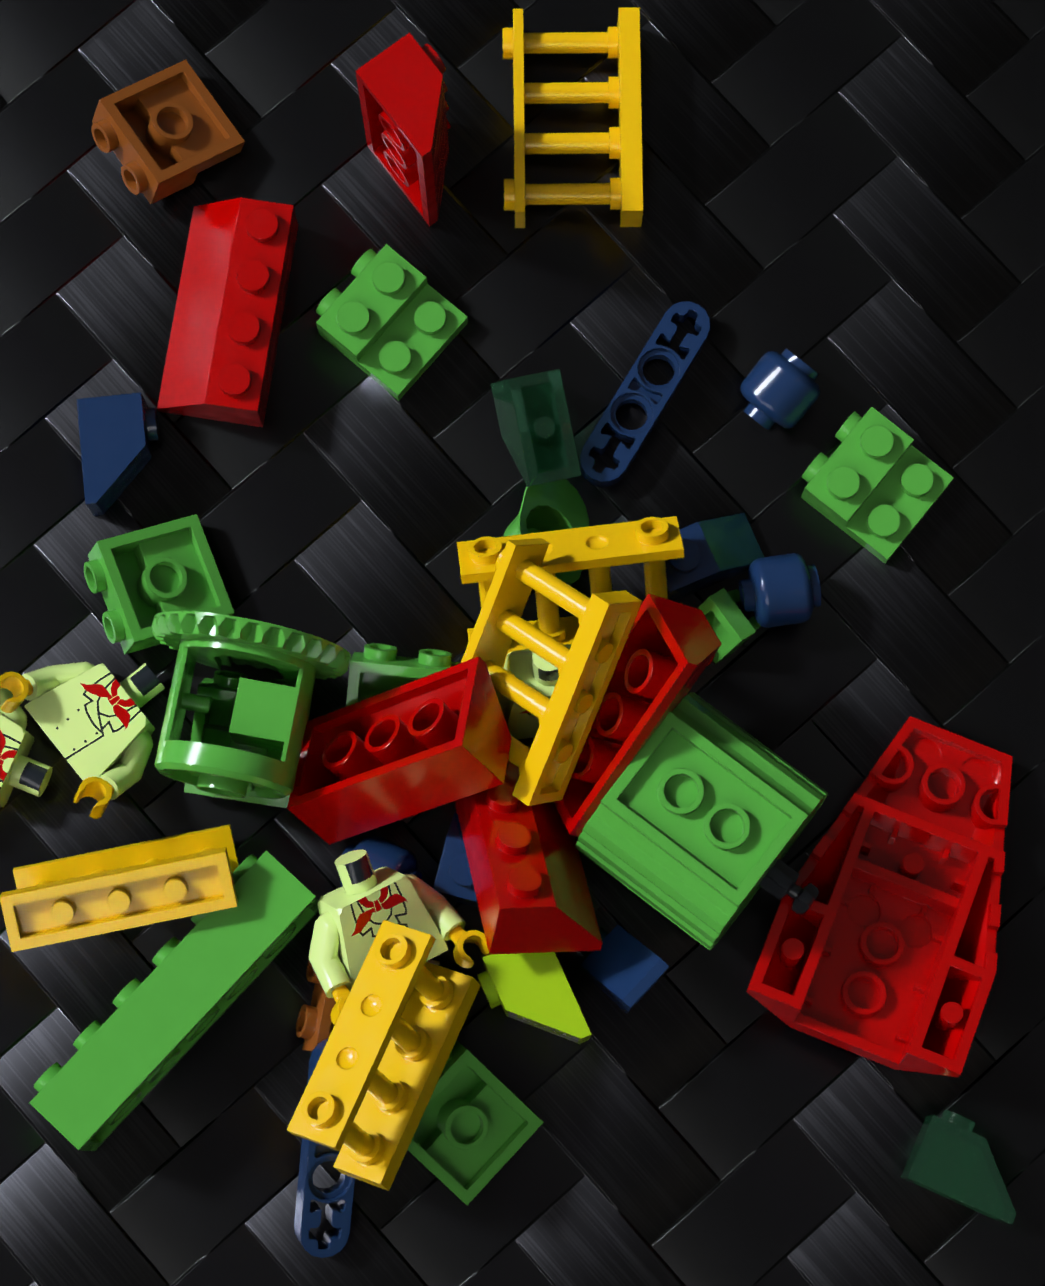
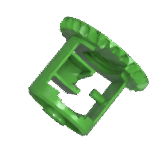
M165 611L154 615L152 633L155 639L159 640L161 644L169 646L170 649L178 651L154 764L159 773L173 780L194 785L199 790L227 797L245 798L249 796L282 799L292 794L315 679L326 680L327 678L336 679L338 676L341 677L348 671L351 654L341 646L323 638L288 627L248 618L197 611ZM196 662L220 670L221 665L231 667L232 662L237 665H251L257 669L268 668L279 672L285 681L296 682V686L292 687L240 677L229 733L235 743L281 751V761L240 749L180 740L186 710L208 714L211 710L212 697L190 693Z

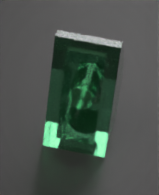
M560 369L492 383L491 388L501 437L527 487L581 476Z
M944 1110L941 1118L935 1115L926 1116L901 1178L1000 1223L1012 1225L1016 1217L1015 1209L986 1138L972 1132L976 1123L948 1110Z

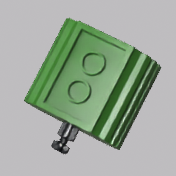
M690 692L672 712H669L600 801V805L579 835L575 848L701 945L711 950L734 923L760 887L778 900L789 895L794 899L791 910L798 915H803L817 899L820 892L819 889L812 883H809L804 888L797 885L799 873L784 863L782 858L812 820L826 799L828 792L697 694Z

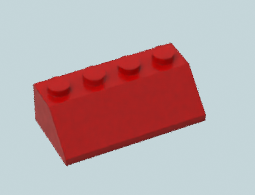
M409 32L355 72L367 146L426 223L431 226L439 219L449 154L447 130L450 129V124L446 118V112L449 110L444 94L448 89L443 80V73L446 72V68L437 52L429 44L421 47Z
M240 197L194 206L158 400V412L263 427L299 226L294 205Z
M649 593L642 602L563 799L554 802L569 835L579 837L584 826L600 805L603 797L669 712H672L688 694L706 666L712 662L715 653L721 646V642L702 610Z
M478 656L307 721L293 793L290 794L287 809L330 845L504 784L512 738L486 663Z
M508 761L504 784L455 801L489 955L601 951L603 942L580 854L575 848L577 843L575 836L569 835L554 802L527 806L512 795L520 774L519 767Z

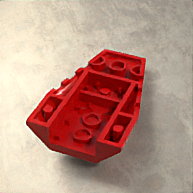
M910 716L799 870L796 884L801 888H804L809 883L815 885L820 891L817 899L803 915H798L791 910L794 899L789 895L781 899L746 992L790 1028L894 1070L959 1077L997 971L998 953H996V942L1001 918L1002 904L999 903L1001 877L1005 866V852L1003 850L1005 828L1008 825L1013 756Z

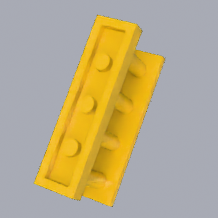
M640 7L619 8L617 26H608L607 32L524 33L523 9H513V27L502 28L503 60H513L514 179H504V211H515V228H525V205L610 204V210H620V227H641L643 217ZM607 53L608 59H618V76L608 77V82L524 83V54ZM608 103L609 109H618L619 127H609V132L525 133L524 104ZM609 154V159H619V178H610V183L525 184V155Z
M677 516L664 518L646 517L638 521L504 537L484 536L475 540L457 542L462 584L478 582L481 609L496 572V560L505 548L508 540L542 538L550 544L541 568L555 577V573L588 569L591 595L592 593L612 592L611 566L643 563L646 596L649 593L668 599L665 560L684 558V547ZM535 591L538 620L527 622L563 645L572 644L579 628V618L576 616L559 617V606ZM474 628L467 629L468 641ZM512 639L507 654L527 648ZM506 657L504 659L502 668H504Z
M542 538L507 541L505 548L496 560L495 575L461 660L462 663L479 656L487 665L495 690L538 718L539 728L531 748L511 736L512 740L508 761L519 767L520 774L512 795L527 806L563 799L642 603V600L626 590L592 593L589 598L541 568L550 543ZM532 589L579 618V628L570 649L521 618ZM512 639L558 668L559 678L550 699L502 668Z
M231 825L13 868L17 889L2 892L0 895V903L11 952L237 907L238 899L232 873L239 866Z
M383 920L288 1125L287 1131L293 1135L340 1151L333 1165L335 1169L344 1175L389 1191L481 985L472 976L426 962L436 940L432 935Z

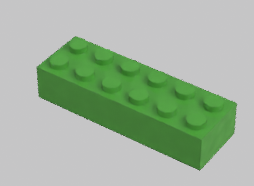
M267 850L259 859L254 854H251L232 873L238 899L237 907L192 916L191 921L196 926L182 941L173 937L156 953L152 962L157 967L143 982L135 978L120 991L112 1002L118 1009L106 1022L101 1025L95 1020L77 1037L73 1043V1046L78 1049L75 1055L63 1066L58 1062L54 1063L34 1084L33 1087L39 1093L29 1103L78 1150L96 1151L319 912L317 897Z

